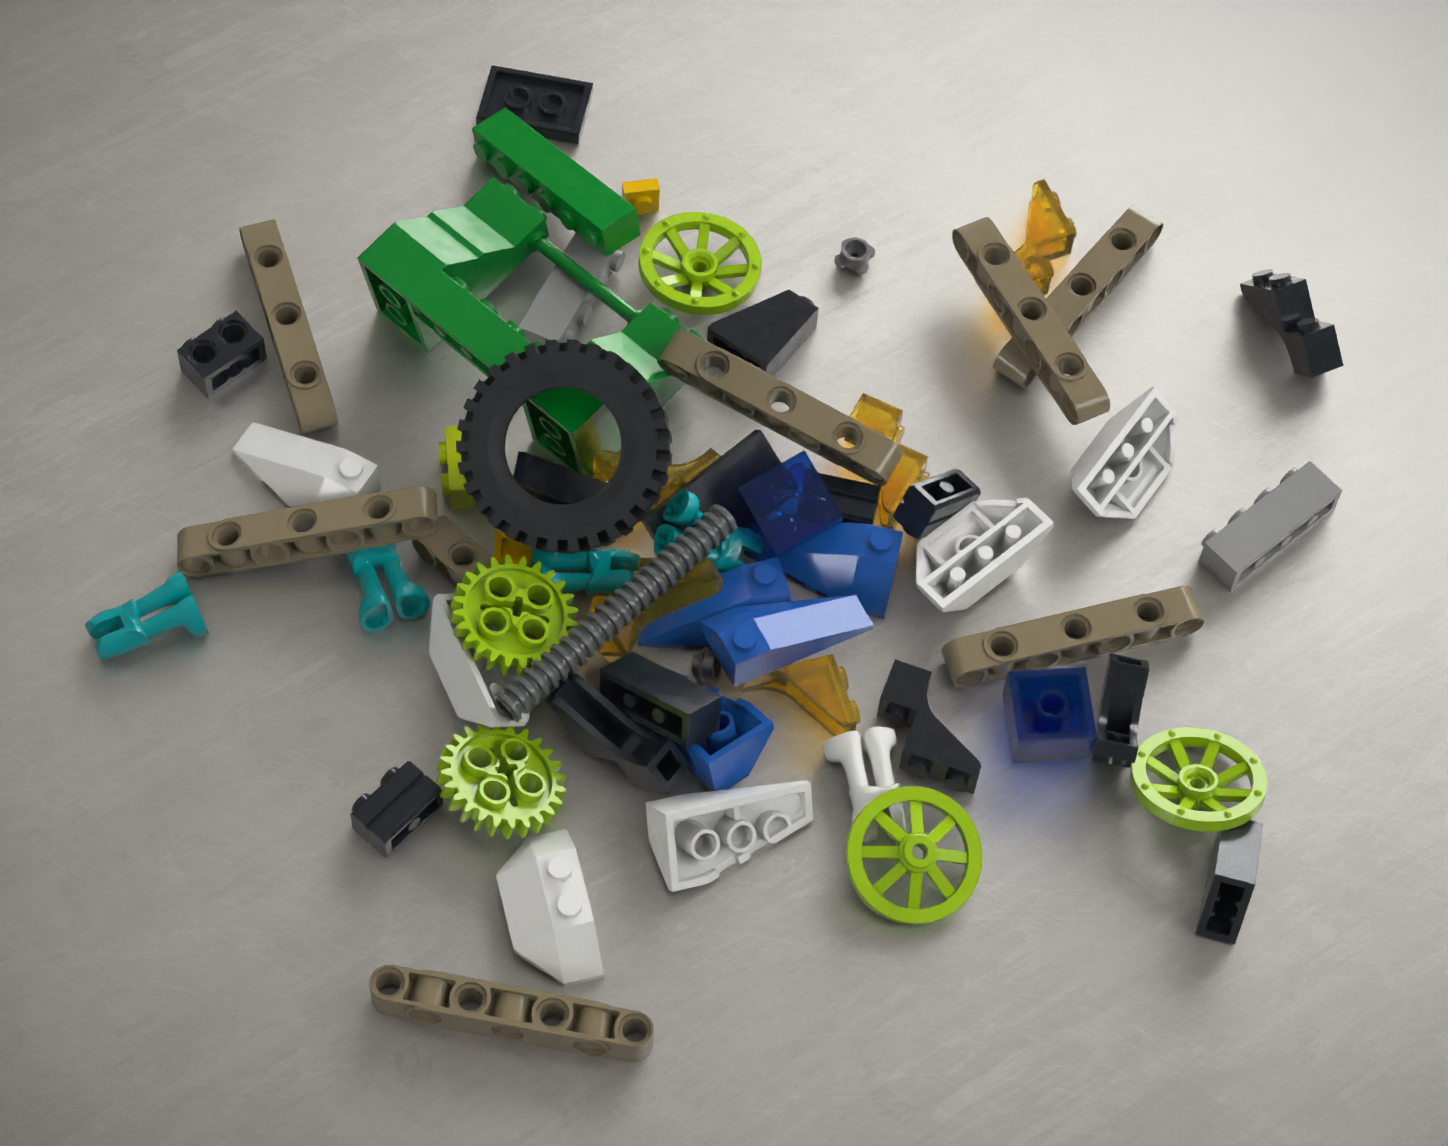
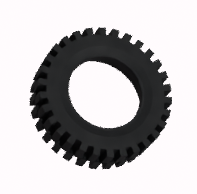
M554 339L545 340V345L537 346L535 343L524 346L525 351L519 354L513 351L504 356L506 362L502 365L494 364L489 368L487 372L490 376L484 382L479 379L473 388L477 391L472 400L467 398L463 408L467 410L465 420L459 419L457 429L462 432L461 441H456V452L461 454L462 461L458 463L459 473L464 475L466 483L463 485L467 494L474 498V506L489 519L488 522L494 528L501 530L505 533V536L514 541L542 551L574 554V552L581 551L589 552L596 550L595 548L600 546L607 547L615 543L617 538L621 536L626 537L634 531L633 527L639 522L643 523L650 515L648 514L653 504L657 505L661 498V495H659L663 485L666 486L669 478L667 474L668 466L672 464V453L670 452L672 435L668 428L667 422L669 420L666 411L663 409L656 392L638 370L610 350L608 352L599 345L593 343L588 345L581 344L578 340L567 339V342L559 343ZM574 388L595 396L610 410L620 431L621 454L612 478L598 493L584 501L573 504H551L531 496L516 482L506 459V434L513 416L527 400L549 389Z

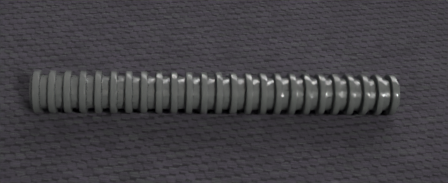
M714 504L710 508V512H705L701 516V520L697 519L693 522V528L687 527L684 530V535H678L675 538V543L670 542L666 546V551L661 550L657 554L658 559L652 558L648 562L649 567L645 565L639 570L640 574H633L631 582L625 581L622 584V590L616 589L613 592V598L608 596L604 600V605L599 604L595 608V613L590 612L586 615V621L580 620L577 623V629L571 628L568 631V637L562 636L559 639V645L553 644L549 648L550 653H542L540 661L534 660L531 663V669L526 667L522 671V677L516 676L513 679V685L507 684L504 686V693L497 692L494 695L495 703L508 719L519 722L522 719V713L528 714L531 711V705L537 706L541 702L540 697L546 698L550 694L549 689L555 690L558 688V681H566L568 673L574 674L577 671V665L583 666L586 663V657L592 658L595 655V649L601 650L604 647V641L610 642L613 639V633L618 635L622 631V625L626 627L630 625L631 618H638L640 610L646 611L649 608V602L655 603L658 600V595L663 596L667 592V587L672 588L676 584L675 579L681 580L685 576L684 571L690 572L694 568L693 564L698 565L702 561V556L707 557L710 555L711 549H716L720 546V541L724 542L729 538L728 533L734 534L737 531V525L731 513L724 507Z

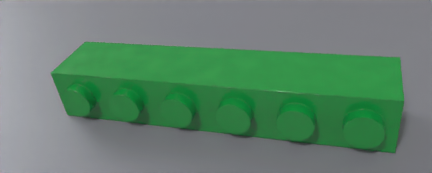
M507 108L500 110L472 128L475 140L473 149L477 157L482 162H488L493 166L503 179L508 178L517 185L523 195H529L536 200L546 213L551 212L560 219L566 229L573 230L580 235L590 248L595 247L608 257L641 235L637 210L633 205Z

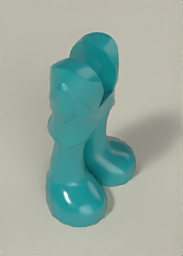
M685 489L680 490L667 504L663 518L673 524L693 528V522L697 519L701 520L703 515L699 511L700 500L694 493ZM660 525L654 537L655 555L657 556L661 550L666 551V546L670 542L675 543V538L678 535H684V533L671 525ZM738 527L734 534L728 533L729 538L726 541H720L718 548L711 549L710 555L707 557L702 556L703 566L721 573L746 564L744 561L738 560L741 549L761 555L765 544L758 534L748 528Z
M397 543L346 553L355 578L359 577L363 589L364 599L358 609V620L362 629L366 631H380L386 628L393 620L392 606L383 590L376 571L385 572L395 608L401 618L408 620L418 618L424 615L430 607V599L424 589L412 583L406 576L401 566V558L396 550Z
M532 548L531 568L539 561L541 562L540 572L543 574L550 570H587V573L555 572L552 581L554 583L565 581L566 585L563 592L586 590V595L592 597L601 593L613 594L616 589L622 590V584L625 581L631 582V576L638 569L640 555L630 550L619 548L589 552L581 551L574 552V554L552 553Z
M182 570L170 575L163 585L136 601L131 599L118 607L104 610L85 623L89 635L93 639H99L95 644V650L100 660L111 659L137 647H143L151 643L150 639L175 628H184L194 637H201L209 633ZM174 605L143 622L140 621L141 617L151 612Z

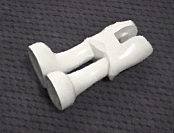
M872 727L863 732L861 740L858 731H849L834 736L823 744L825 757L830 762L842 763L850 788L849 796L853 805L852 823L859 812L874 798L889 790L899 788V783L894 784L890 761V752L897 746L894 729L889 727ZM862 747L869 756L876 787L868 785ZM902 803L882 810L906 831V820ZM873 820L864 835L863 842L865 844L876 842L878 839L877 824Z

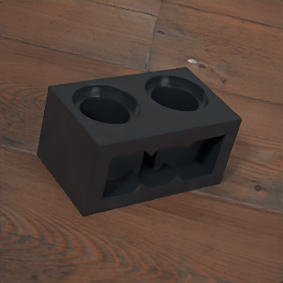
M237 310L227 317L218 319L211 328L197 337L188 339L177 350L182 373L208 399L267 359L264 338Z

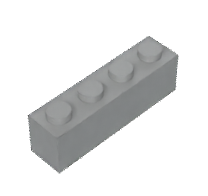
M576 232L564 250L567 256L606 287L609 285V277L612 272H618L625 259V252L622 251V248L606 257L595 247L590 248ZM555 265L518 326L524 332L525 338L532 344L538 342L545 345V340L554 339L559 343L567 342V339L576 340V332L580 325L585 326L591 318L593 304L597 297Z
M1311 461L1299 470L1294 467L1283 476L1276 488L1273 490L1271 488L1263 490L1255 499L1254 505L1249 509L1241 508L1235 512L1229 519L1228 525L1219 531L1215 528L1208 533L1201 543L1203 549L1198 562L1231 592L1334 511L1343 490Z

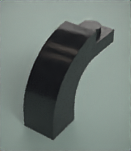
M1110 653L1095 726L1092 761L1130 769L1131 764L1135 763L1138 752V724L1150 670L1148 661Z

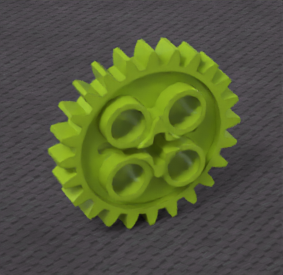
M506 555L503 565H500L494 557H491L487 568L480 562L477 563L474 572L467 571L462 583L457 584L454 592L455 596H453L450 608L454 610L450 617V623L458 624L453 635L458 638L466 637L461 649L464 651L474 648L476 650L472 659L474 662L483 657L488 659L487 670L492 669L497 663L501 665L502 675H506L510 667H515L518 676L522 677V671L526 666L531 669V663L534 660L540 661L542 653H550L549 648L553 644L559 645V639L562 636L568 637V631L571 628L577 629L578 622L574 621L578 608L570 606L574 595L569 593L562 594L566 582L559 581L554 583L552 581L555 573L554 570H550L545 574L541 573V562L539 561L530 568L527 567V560L524 556H522L518 565L513 564L510 555ZM491 591L499 592L504 597L494 596ZM529 600L539 601L542 606L535 605ZM485 625H492L499 631H491ZM524 633H530L538 640L529 639Z
M478 723L474 731L465 726L461 735L453 734L450 743L445 745L436 770L440 772L436 784L444 786L440 797L452 798L448 810L455 811L460 809L462 811L459 819L461 823L471 818L475 821L473 830L478 831L483 825L487 826L490 837L494 836L497 829L502 830L506 839L510 838L513 830H516L521 838H525L529 828L538 833L543 824L549 825L554 815H557L566 793V788L562 787L566 775L558 773L562 763L561 761H550L554 750L552 748L541 750L539 748L542 742L541 737L533 741L527 739L528 729H524L520 734H516L514 726L507 727L506 731L501 730L500 727H491L490 730H487L485 725Z

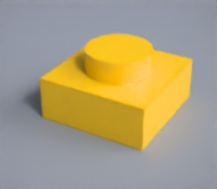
M657 178L622 182V198L636 208L637 214L642 215L659 211L660 189Z
M495 530L493 557L503 565L506 555H510L513 564L518 565L520 559L524 556L527 560V567L531 568L532 547L514 541L505 536V533Z

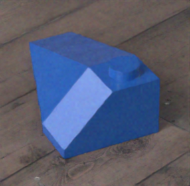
M764 519L751 529V531L759 535L765 544V548L761 555L745 550L744 555L757 562L778 557L784 575L788 574L805 584V588L816 594L819 591L828 597L856 595L868 616L885 618L903 537L902 531L865 523Z
M775 557L738 566L660 597L655 603L649 602V608L646 611L640 610V616L636 619L631 618V624L638 647L685 649L687 646L711 647L699 627V621L733 607L789 602L791 597L779 558Z
M856 595L733 607L699 621V627L733 687H737L872 630L874 627Z
M677 673V674L681 675L682 677L688 679L687 676L682 675V674H680V673ZM709 686L708 690L721 696L719 731L689 748H685L676 742L674 743L689 762L690 766L688 769L710 791L726 790L749 776L774 730V725L771 720L750 702L738 698L736 701L722 696L719 689Z

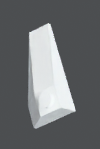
M255 422L250 424L232 448L233 454L261 482H265L277 494V498L285 506L295 507L379 492L381 489L377 464L347 449Z
M807 780L682 794L645 803L649 843L668 890L671 892L709 884L719 878V873L736 862L739 864L744 863L751 858V853L768 843H777L813 821L811 782Z

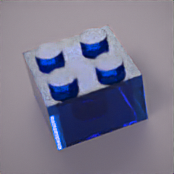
M805 450L737 488L738 496L774 558L784 556L842 523L843 520L842 513Z
M1086 667L1008 671L1002 695L1012 763L1090 759L1097 740V732Z

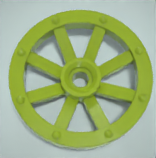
M684 212L659 221L646 233L640 246L638 267L646 288L665 305L685 313L713 315L730 311L751 297L759 283L762 259L755 240L737 223L712 213ZM699 230L696 249L689 250L678 232ZM710 231L729 239L714 254L707 250ZM666 238L681 261L660 253L655 248ZM738 249L741 250L747 264L718 267ZM653 263L678 274L660 278ZM745 277L736 288H732L718 280ZM686 285L691 289V292L688 295L674 288ZM707 288L719 294L718 296L701 297L702 290Z
M1195 727L1168 729L1146 739L1138 747L1136 761L1132 763L1130 771V782L1133 792L1148 811L1161 820L1177 827L1203 832L1229 830L1251 820L1260 811L1264 803L1268 784L1263 764L1247 746L1223 733ZM1183 747L1205 748L1206 751L1201 764L1191 765ZM1166 750H1170L1179 774L1154 757ZM1218 753L1227 756L1237 763L1219 774L1212 770ZM1146 769L1169 785L1150 783ZM1245 775L1248 776L1251 784V789L1223 788ZM1165 798L1179 799L1180 804L1176 805ZM1217 801L1241 803L1227 809Z
M906 786L892 789L879 795L859 812L847 835L845 863L854 890L871 910L893 922L907 925H922L949 916L969 899L978 883L982 869V845L975 824L956 801L934 789ZM908 802L910 834L904 831L882 810L892 805ZM922 804L931 806L946 815L928 835L924 834ZM872 820L898 843L896 846H862L864 835ZM955 826L960 833L965 851L937 848L936 844ZM914 846L919 847L923 851L922 859L914 857L912 853ZM862 859H895L896 865L872 886L865 873ZM937 861L965 865L962 879L956 890L935 864ZM925 872L945 901L930 908L920 909L923 873ZM909 874L906 908L893 904L881 896L902 875Z

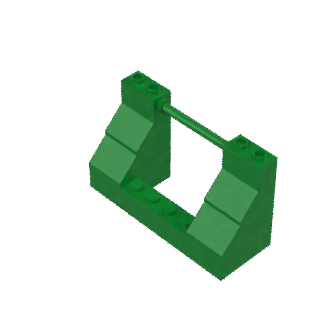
M494 177L463 206L432 211L426 217L394 222L357 257L375 307L381 315L426 352L429 353L443 340L485 376L489 377L490 374L487 370L494 364L500 366L506 362L504 356L513 351L519 354L525 351L524 346L532 343L525 338L524 332L516 323L511 320L507 322L502 320L494 306L485 298L532 252L538 250L628 322L621 332L591 339L586 345L589 343L599 345L602 349L608 352L610 350L627 363L629 362L648 381L658 395L662 407L686 384L662 370L657 363L676 329L686 330L679 324L678 318L669 309L663 308L661 310L652 302L643 310H635L547 240L550 236L546 223L547 216L536 204L528 205L522 200L521 195L512 185L508 183L503 185ZM690 329V330L688 331V332H690V333H692V334H694V335H696V336H698V337L704 339L697 331H695V330H693V329ZM535 342V344H536L537 346H541V345H542V344H540V343H538V342ZM574 388L549 389L533 396L522 405L532 439L568 469L593 477L621 449L620 431L614 416L602 401L587 392Z

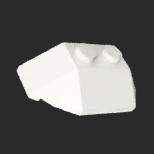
M1156 387L1149 388L1110 418L1070 470L1073 491L1096 517L1124 520L1135 519L1173 468L1175 451L1174 425L1177 424L1178 413Z
M1017 498L1016 501H972L917 543L916 587L941 612L966 610L1021 568L1053 528L1054 522L1029 498Z
M437 594L433 598L429 655L457 717L492 728L524 726L529 720L530 712L528 714L522 713V719L519 722L512 721L501 712L495 703L494 697L497 692L504 693V686L507 684H514L513 679L518 676L515 667H510L507 674L502 675L500 664L496 663L492 669H486L488 659L485 657L474 662L472 659L476 650L474 648L464 651L461 649L466 637L458 638L453 635L458 624L450 623V617L454 611L450 608V604L455 595ZM485 625L491 631H499L492 625Z
M567 829L527 837L496 875L514 953L540 971L553 977L554 981L563 987L604 978L595 922L576 848Z

